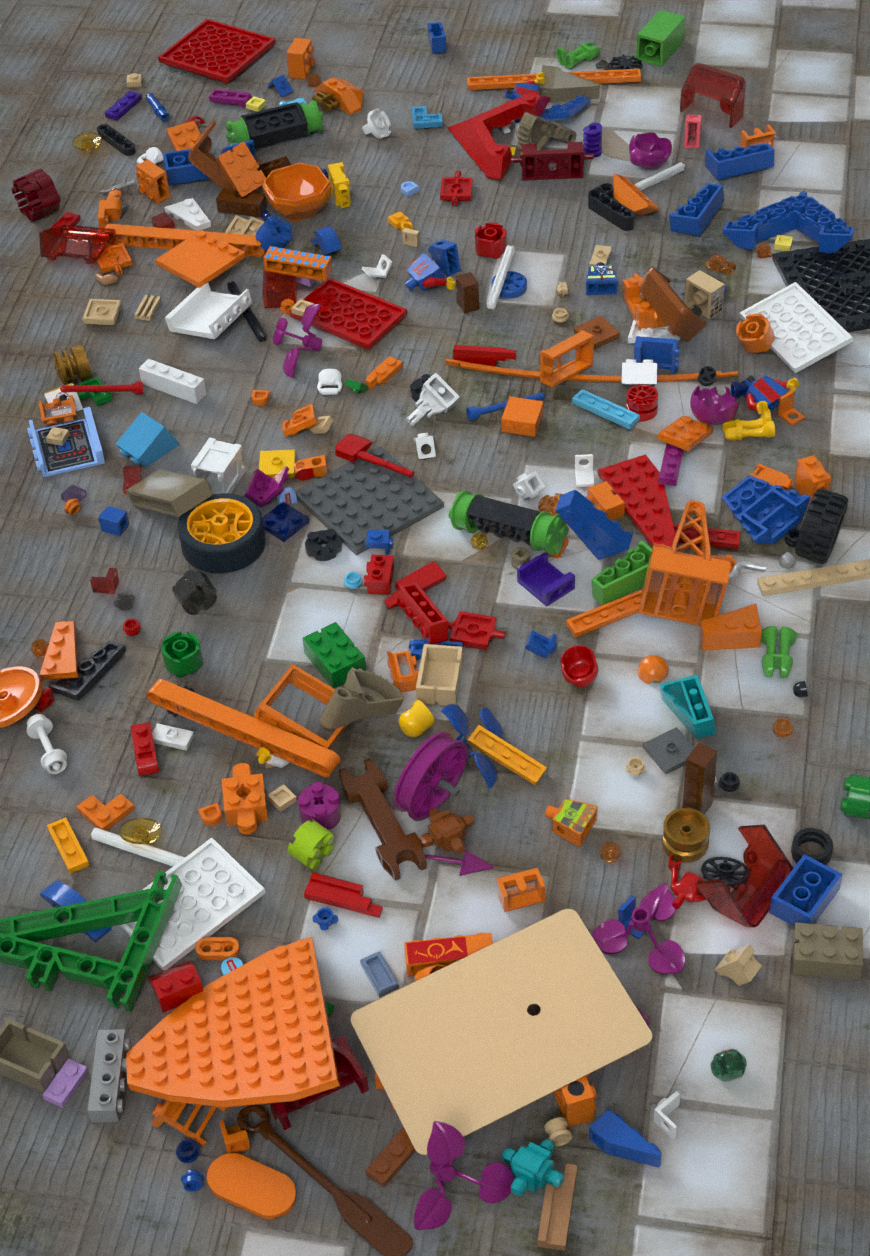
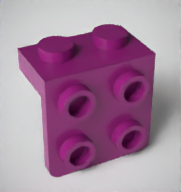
M287 466L284 467L273 478H270L259 469L255 470L244 497L260 508L266 503L269 504L275 495L279 496L283 491L284 487L282 485L289 477L287 474L289 468Z

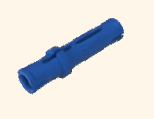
M153 93L147 94L146 100L154 109V113L159 116L161 121H168L169 114L166 112L165 107L160 104Z

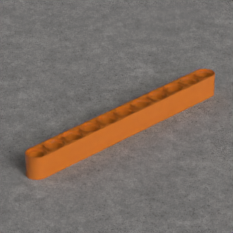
M107 224L100 235V239L102 242L107 240L109 245L123 243L124 246L171 250L198 231ZM207 232L244 251L246 256L261 257L265 254V250L261 247V242L256 240V235Z
M158 679L146 693L148 700L157 706L255 748H266L270 754L323 777H329L341 762L339 755L332 750L164 679Z

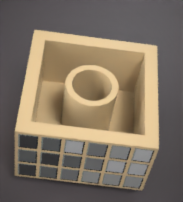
M699 270L686 279L685 304L695 312L711 319L723 311L725 284Z

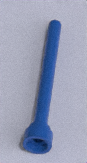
M542 392L522 398L538 401L544 399L546 395ZM508 401L482 408L468 407L466 409L469 421L477 420L480 415L503 410Z

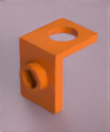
M790 391L779 399L778 416L793 426L805 419V416L793 408L795 392ZM794 414L798 418L790 419L788 415Z

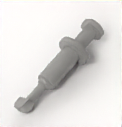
M134 179L126 183L123 180V183L111 186L110 189L105 191L103 189L100 192L105 194L113 190H127V187L136 186Z

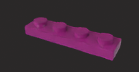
M668 443L666 444L658 484L677 485L683 449Z

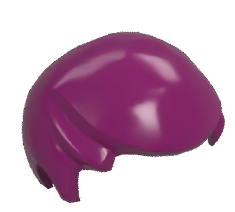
M697 386L690 400L693 415L700 422L707 423L708 425H722L725 422L731 421L738 411L739 403L736 402L735 397H730V389L728 387H725L726 393L720 395L717 393L716 387L712 389L704 388L700 391V387Z

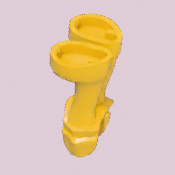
M769 409L768 411L763 410V413L757 420L737 419L722 424L724 436L727 440L742 441L744 437H775V425L771 421Z

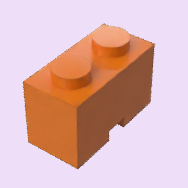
M607 481L587 488L586 498L593 503V507L597 510L604 511L607 514V518L613 521L624 516L625 502L618 494H613L614 489Z

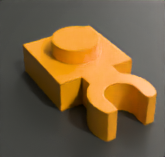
M401 211L387 217L388 223L395 229L401 228V232L404 228L413 230L409 218Z

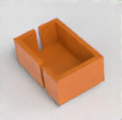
M245 142L217 157V162L234 190H237L239 198H245L251 192L254 193L262 188L266 177L262 170L258 171L259 165Z

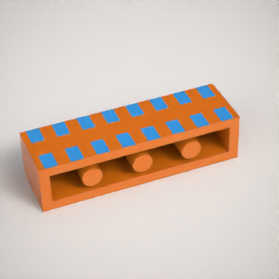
M270 246L263 257L265 271L326 281L332 271L330 256Z

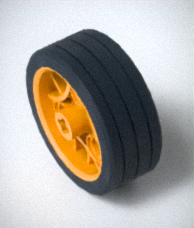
M227 493L213 494L179 518L178 531L182 553L187 562L201 571L228 573L240 570L253 563L264 549L265 535L261 511L255 503L243 496Z

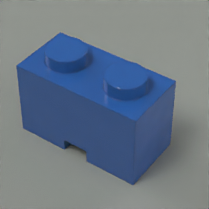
M442 22L427 23L428 39L432 53L446 52V36L443 31Z

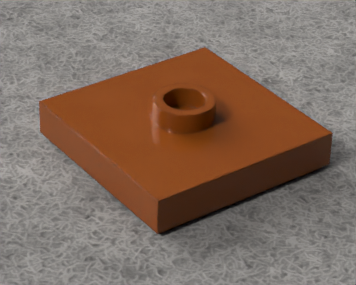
M602 316L574 327L575 334L583 330L594 335V349L620 337V332Z

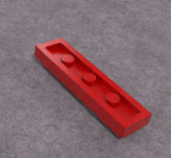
M673 524L676 535L679 525ZM693 526L682 531L690 540L700 537V533ZM707 528L710 546L739 549L741 531ZM680 538L679 543L685 544V542Z

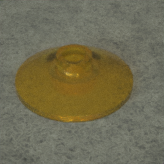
M86 132L77 135L73 139L72 144L78 150L90 151L101 145L102 138L97 133Z
M149 818L130 819L120 827L121 838L132 844L151 843L157 840L162 832L160 824Z

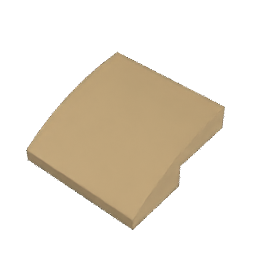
M236 215L225 233L256 235V231L264 221L252 216L247 220Z

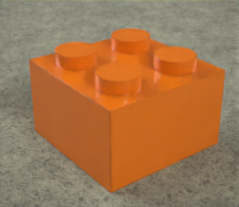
M295 38L287 51L289 78L305 80L308 74H310L312 67H314V46L311 39Z

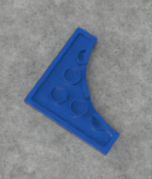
M580 95L568 103L552 105V108L545 109L540 117L551 120L570 118L591 103L590 97ZM519 118L515 119V123L521 122Z

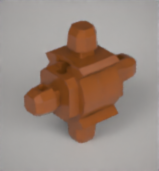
M435 808L430 810L429 820L431 824L428 825V833L423 834L419 838L422 847H429L434 844L437 849L443 848L445 853L450 850L458 854L464 852L463 837L466 836L465 829L474 825L472 815L468 814L460 818L457 813L451 814L449 809L443 812Z

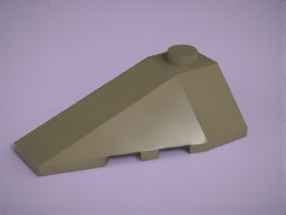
M542 66L541 72L544 73L545 83L539 84V95L550 97L552 102L571 101L580 95L590 97V99H599L600 84L586 78L576 77L574 73L564 72L556 66Z

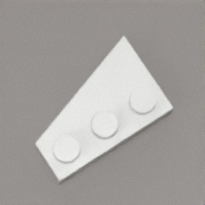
M193 198L164 207L167 214H173L174 218L183 220L187 226L196 231L211 227L210 220Z

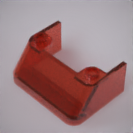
M696 63L691 68L681 90L680 112H683L694 101L695 93L719 100L721 110L730 115L729 128H733L743 118L746 82L741 76Z
M765 824L740 826L738 828L748 843V847L743 854L744 863L750 872L746 884L736 885L733 891L730 892L723 880L697 881L696 883L715 911L747 928L757 927L770 911L772 896L793 870V866Z

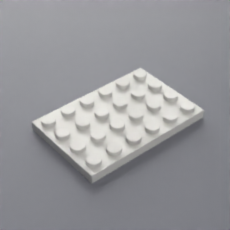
M796 282L740 312V318L743 321L746 319V316L755 313L762 314L768 319L775 335L770 348L795 374L853 342L852 336Z
M210 838L165 872L168 883L164 885V890L168 888L172 880V874L178 875L182 887L152 960L163 971L169 969L192 951L200 939L210 937L266 893L265 888L213 838ZM153 882L149 884L147 887H145L143 890L151 889ZM137 921L120 926L131 937ZM149 938L143 939L141 943L146 942Z

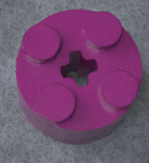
M314 782L301 792L298 798V806L302 824L308 820L311 822L315 820L327 830H331L340 822V798L338 792L333 787L321 782Z

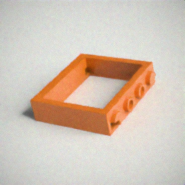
M292 664L258 706L254 718L330 750L348 725L337 728L328 741L271 708L289 683L326 705L335 690Z

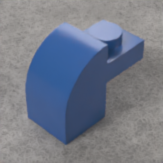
M330 226L314 231L316 238L311 239L313 245L319 244L323 255L342 249L335 231Z

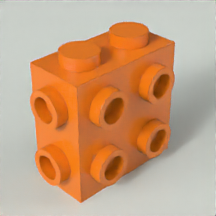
M815 455L801 458L797 461L795 488L800 495L804 496L806 494L811 497L809 506L817 489L822 488L829 491L830 483L832 482L830 474L825 471L822 463L818 461Z

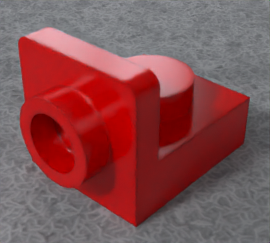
M47 687L45 690H42L41 697L33 709L42 713L47 707L51 706L55 701L51 688Z

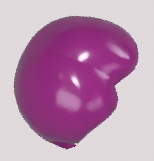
M652 132L637 134L635 138L632 136L629 144L631 163L647 170L657 169L664 165L672 152L671 141L668 138H658L657 134Z

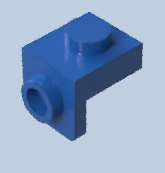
M367 530L366 548H385V555H389L390 549H393V538H390V531Z
M532 630L528 636L525 649L546 658L557 647V635L553 634L550 638H547Z

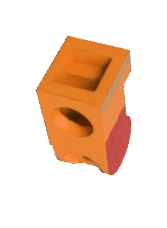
M325 455L305 458L295 463V476L301 481L329 474Z

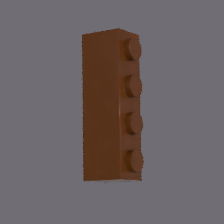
M698 743L686 758L682 808H692L705 815L713 804L717 751L701 743Z

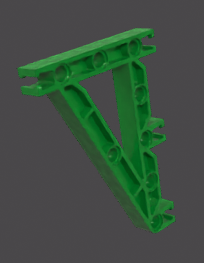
M158 871L151 889L0 919V962L29 969L25 978L30 986L38 988L39 983H41L47 991L52 990L59 971H61L66 979L108 989L109 992L106 999L111 1007L119 1008V1003H122L126 1011L132 1012L182 883L178 875L172 874V880L168 888L164 890V885L168 883L166 873ZM137 921L120 963L38 943V941ZM149 938L146 942L141 943L143 939ZM92 967L89 972H85L86 969ZM42 972H45L44 977L40 978ZM133 977L130 982H125L128 978ZM122 992H126L124 999L120 998Z

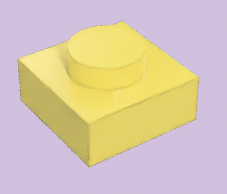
M255 96L246 103V109L255 112L260 111L266 106L265 99Z
M777 235L774 249L790 251L793 237Z

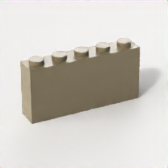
M161 469L126 490L133 506L180 517L212 496L211 486L206 479Z

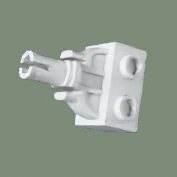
M435 373L423 384L419 400L415 403V406L418 408L406 420L408 423L411 421V426H415L426 415L429 419L432 415L442 412L446 414L458 403L460 396Z

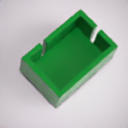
M336 622L322 628L320 633L317 630L303 637L305 655L332 688L335 689L346 683L347 674L352 667L356 670L361 668L363 671H366L365 656L354 646V643Z

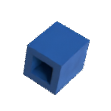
M107 506L99 515L101 531L121 536L129 525L127 511Z

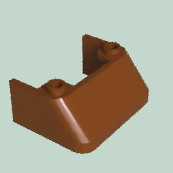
M212 120L195 142L188 158L195 167L222 189L234 190L217 159L208 152L212 146V140L208 134L216 125L215 121ZM257 157L256 162L260 165L262 161Z
M651 266L647 270L639 291L641 293L639 296L645 302L648 301L669 326L667 330L673 336L677 335L686 342H689L707 323L695 315L669 285L671 282L670 278Z

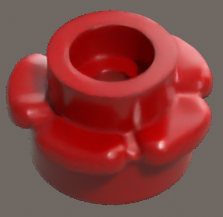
M128 619L124 622L122 630L128 636H135L140 632L141 624L136 619Z

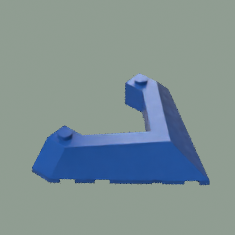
M803 191L798 196H790L780 202L758 209L756 214L741 216L739 221L734 223L732 221L727 222L723 228V233L738 248L751 250L755 249L758 241L797 229L819 243V252L831 254L836 253L852 239L855 228L852 226L848 227L843 219L836 218L832 211L813 197H808L807 193Z

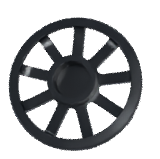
M622 54V56L613 57L610 67L612 70L619 68L634 69L633 67L641 70L642 62L635 58L634 55L631 57Z
M729 857L710 858L701 867L703 878L715 883V886L724 885L735 888L736 885L746 884L750 876L749 869L744 863ZM723 860V863L716 864L714 861ZM727 861L735 862L737 864L733 866L732 864L727 863ZM709 863L716 869L706 867V865ZM740 867H743V868L745 869V871H735V870H737V869L740 868Z

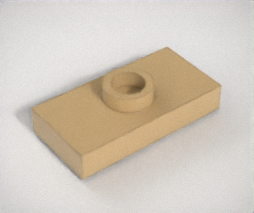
M596 245L589 267L596 266L599 262L607 265L612 247Z

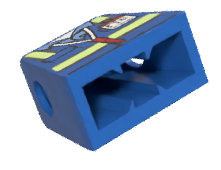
M603 262L597 263L596 266H590L586 279V295L617 294V277L613 266L605 265Z

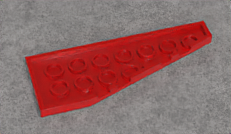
M645 454L598 469L597 475L602 482L607 481L614 489L613 494H618L625 502L624 511L650 546L653 547V543L672 547L676 535L664 484H658L660 472Z

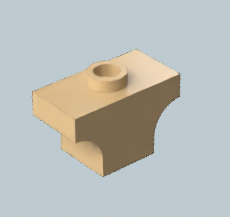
M746 945L735 951L733 949L730 950L718 964L715 971L720 976L731 978L738 986L751 982L762 965L753 955L755 950L750 945Z

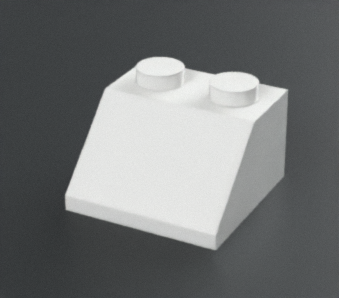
M627 359L626 363H622L621 385H656L657 363H653V360H643V363H636V360Z

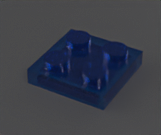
M282 502L262 517L263 528L285 542L309 523V517L287 503Z

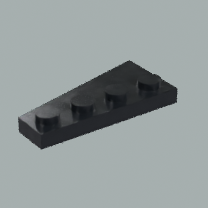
M108 641L94 651L90 659L82 660L78 663L77 671L79 677L60 679L58 682H51L47 686L54 693L79 701L126 652V648L122 644Z

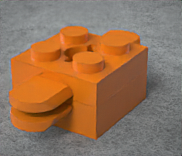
M236 764L232 770V777L222 779L224 812L227 826L237 825L241 834L249 835L257 830V822L268 821L263 774L252 775L249 764Z

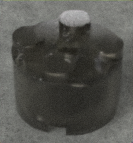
M186 571L172 588L174 596L185 612L191 615L198 614L197 611L202 609L207 611L217 600L216 588L206 574L200 571Z

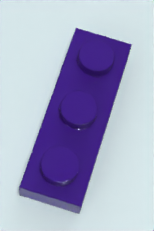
M134 91L127 92L105 112V117L118 121L142 100V95Z

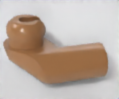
M99 272L95 274V279L104 286L118 282V277L114 274L102 275Z

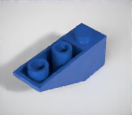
M608 1109L589 1127V1139L606 1154L658 1168L661 1166L662 1153L655 1144L647 1142L637 1129H632L619 1114H614Z

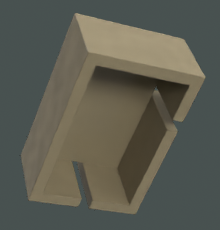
M795 922L793 934V975L860 980L863 968V928L842 926V930H838V926Z
M8 1018L0 1029V1074L44 1093L55 1078L54 1072L58 1073L67 1059L70 1058L64 1042L30 1027L26 1030L25 1025Z

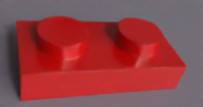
M66 212L50 228L51 234L65 237L81 220L80 215Z

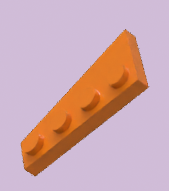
M74 621L55 623L40 672L41 680L79 677L76 657V625Z

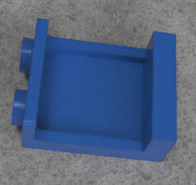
M636 336L634 346V360H636V363H643V360H653V363H657V369L671 370V375H674L675 370L679 368V360H676V357H679L680 354L677 339Z

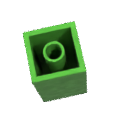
M659 10L637 34L636 58L662 67L684 42L685 16Z

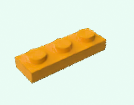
M65 817L48 824L47 829L69 873L72 874L88 867L89 862L67 818Z

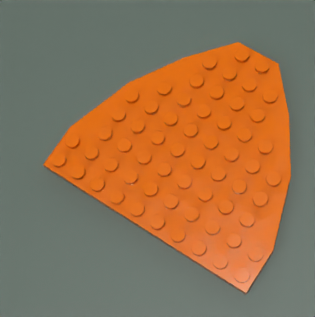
M312 937L300 939L297 942L269 950L209 983L203 988L202 992L192 996L163 1018L126 1053L127 1084L130 1090L171 1102L233 1107L295 1101L340 1086Z

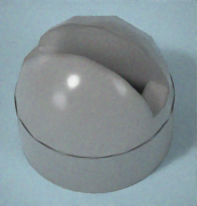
M786 552L780 557L779 564L781 567L788 569L794 566L796 561L789 552Z

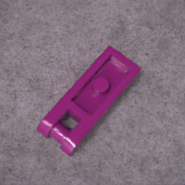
M213 89L209 96V101L230 105L235 104L246 108V103L252 98V95L247 92Z

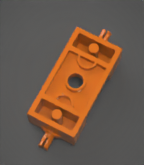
M634 273L633 277L623 280V298L638 329L668 326L648 301L645 302L639 296L641 293L639 289L644 277H640L639 273L637 275Z

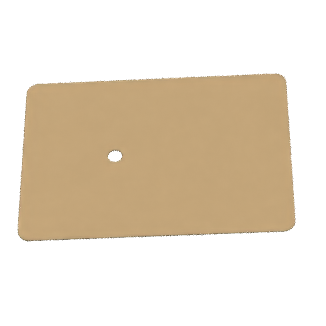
M573 909L561 910L356 1010L351 1016V1023L415 1150L421 1155H427V1145L434 1121L444 1122L453 1126L465 1137L646 1046L652 1039L651 1030L578 913ZM532 1004H537L540 1006L541 1011L538 1015L532 1016L527 1012L528 1007Z

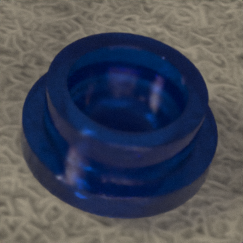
M190 1139L180 1142L176 1149L177 1158L183 1163L194 1162L200 1154L198 1144ZM186 1151H192L190 1154H185Z

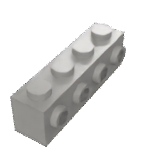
M125 1029L98 1030L88 1103V1114L91 1123L119 1122L120 1113L124 1112L122 1092H126L127 1088L126 1078H124V1074L127 1072L126 1053L131 1049V1039L127 1038Z

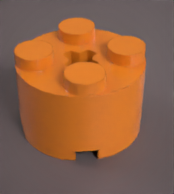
M758 313L746 316L744 321L741 320L736 327V334L746 352L759 353L767 352L770 349L775 335L768 319L764 315Z

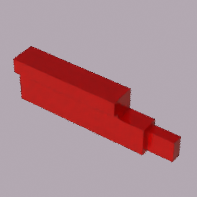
M454 345L453 360L496 367L497 361H506V359L516 360V350H507V348Z
M433 561L396 581L395 589L397 591L392 593L390 598L384 600V604L389 610L398 605L399 586L417 582L425 592L445 581L447 575Z
M312 872L310 881L304 891L305 899L380 918L383 911V906L372 904L371 898L362 896L364 893L363 885Z

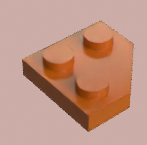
M313 404L296 410L292 414L293 418L290 421L286 420L282 423V429L285 437L289 435H296L305 428L310 429L317 424Z

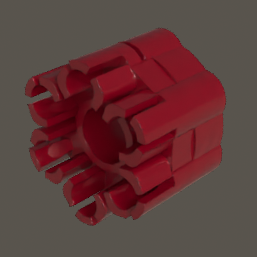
M41 168L13 180L12 194L22 192L15 195L14 198L16 201L21 200L17 202L18 207H24L19 210L23 215H26L28 220L30 219V222L59 210L61 201L53 180Z

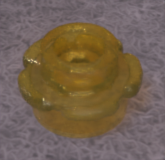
M478 532L473 535L470 544L473 545L474 549L482 550L488 544L487 536L484 533Z

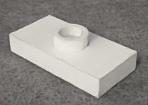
M158 723L152 732L155 744L186 751L195 737L194 731Z

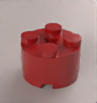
M493 222L485 223L486 226L483 227L481 225L475 229V250L477 255L494 259L500 258L507 247L506 229L504 230L501 224Z

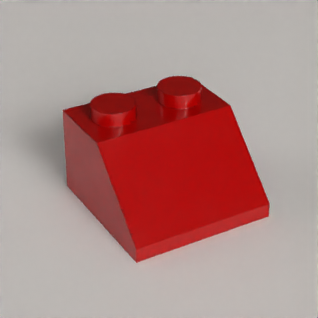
M190 961L148 977L163 1013L179 1007L189 998L203 991L198 973Z

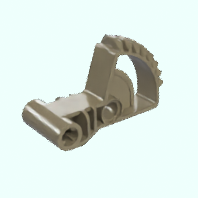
M527 112L524 113L519 123L520 126L517 128L518 133L516 134L520 153L521 144H537V151H541L550 137L566 143L574 142L576 139L575 131L554 120L545 119Z
M352 667L347 674L345 688L337 687L334 690L320 718V723L328 729H337L361 718L396 714L402 705L404 696L401 694L400 688H396L394 683L388 682V679L385 680L382 676L376 675L375 672L370 673L368 670L363 671L361 668L356 670Z

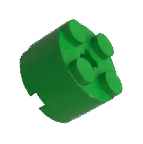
M180 631L168 635L163 640L161 647L165 668L178 678H183L195 672L203 665L199 639L190 632L182 634Z
M850 774L849 778L845 777L843 790L847 792L846 798L841 799L840 810L844 812V816L870 819V815L867 814L870 811V777Z

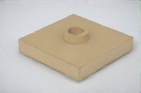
M89 299L82 319L83 324L115 325L122 306L121 300Z

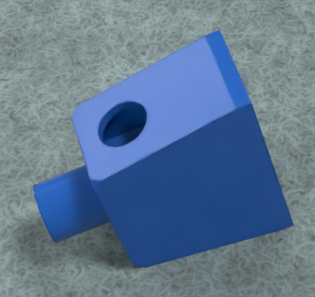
M442 239L430 245L428 251L431 253L432 260H435L443 274L449 277L461 271L456 243Z

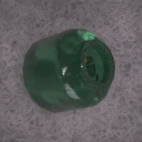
M728 1049L716 1053L711 1062L713 1075L723 1082L741 1078L745 1074L747 1066L745 1057L736 1049Z

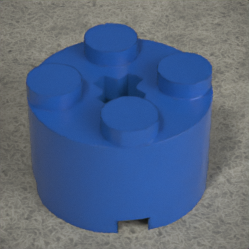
M271 215L256 231V240L261 242V247L265 251L270 246L285 248L292 240V226L275 215Z

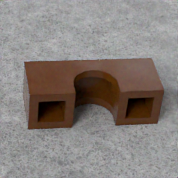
M222 189L216 198L218 212L262 217L267 208L266 196L261 193L251 192L246 198H237V190Z

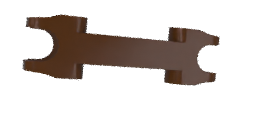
M371 759L364 760L366 773L362 776H352L345 768L340 769L339 778L347 802L353 804L359 801L382 845L375 847L383 869L394 880L401 878L398 865L404 861L414 862L420 870L426 869L427 863L420 839L415 832L405 835L382 792L388 790V785L380 768Z

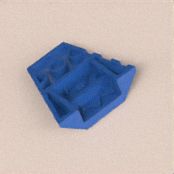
M747 476L722 496V499L755 543L775 544L786 535L788 530L801 523L811 497L806 494L802 496L797 491H787L782 486H773L767 481Z

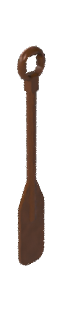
M251 1105L243 1108L238 1113L237 1123L241 1130H246L247 1133L251 1134L259 1133L266 1140L269 1139L333 1196L343 1220L383 1256H405L411 1251L413 1239L407 1232L369 1199L339 1189L274 1132V1129L268 1124L269 1115L265 1109L260 1106ZM250 1112H257L261 1118H265V1121H261L256 1127H250L242 1118H245Z

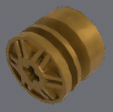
M82 344L71 347L70 356H68L65 349L62 350L63 358H61L58 351L54 352V366L63 385L68 384L67 377L74 384V375H77L80 381L92 378L88 358Z

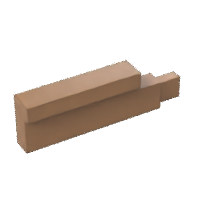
M566 1163L563 1174L564 1182L561 1187H554L546 1183L537 1240L538 1247L566 1251L578 1165Z

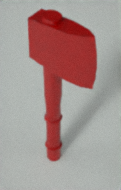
M347 434L335 446V456L350 462H355L359 458L400 473L403 476L405 475L410 478L414 476V471L406 467H401L367 453L366 451L373 442L361 436Z

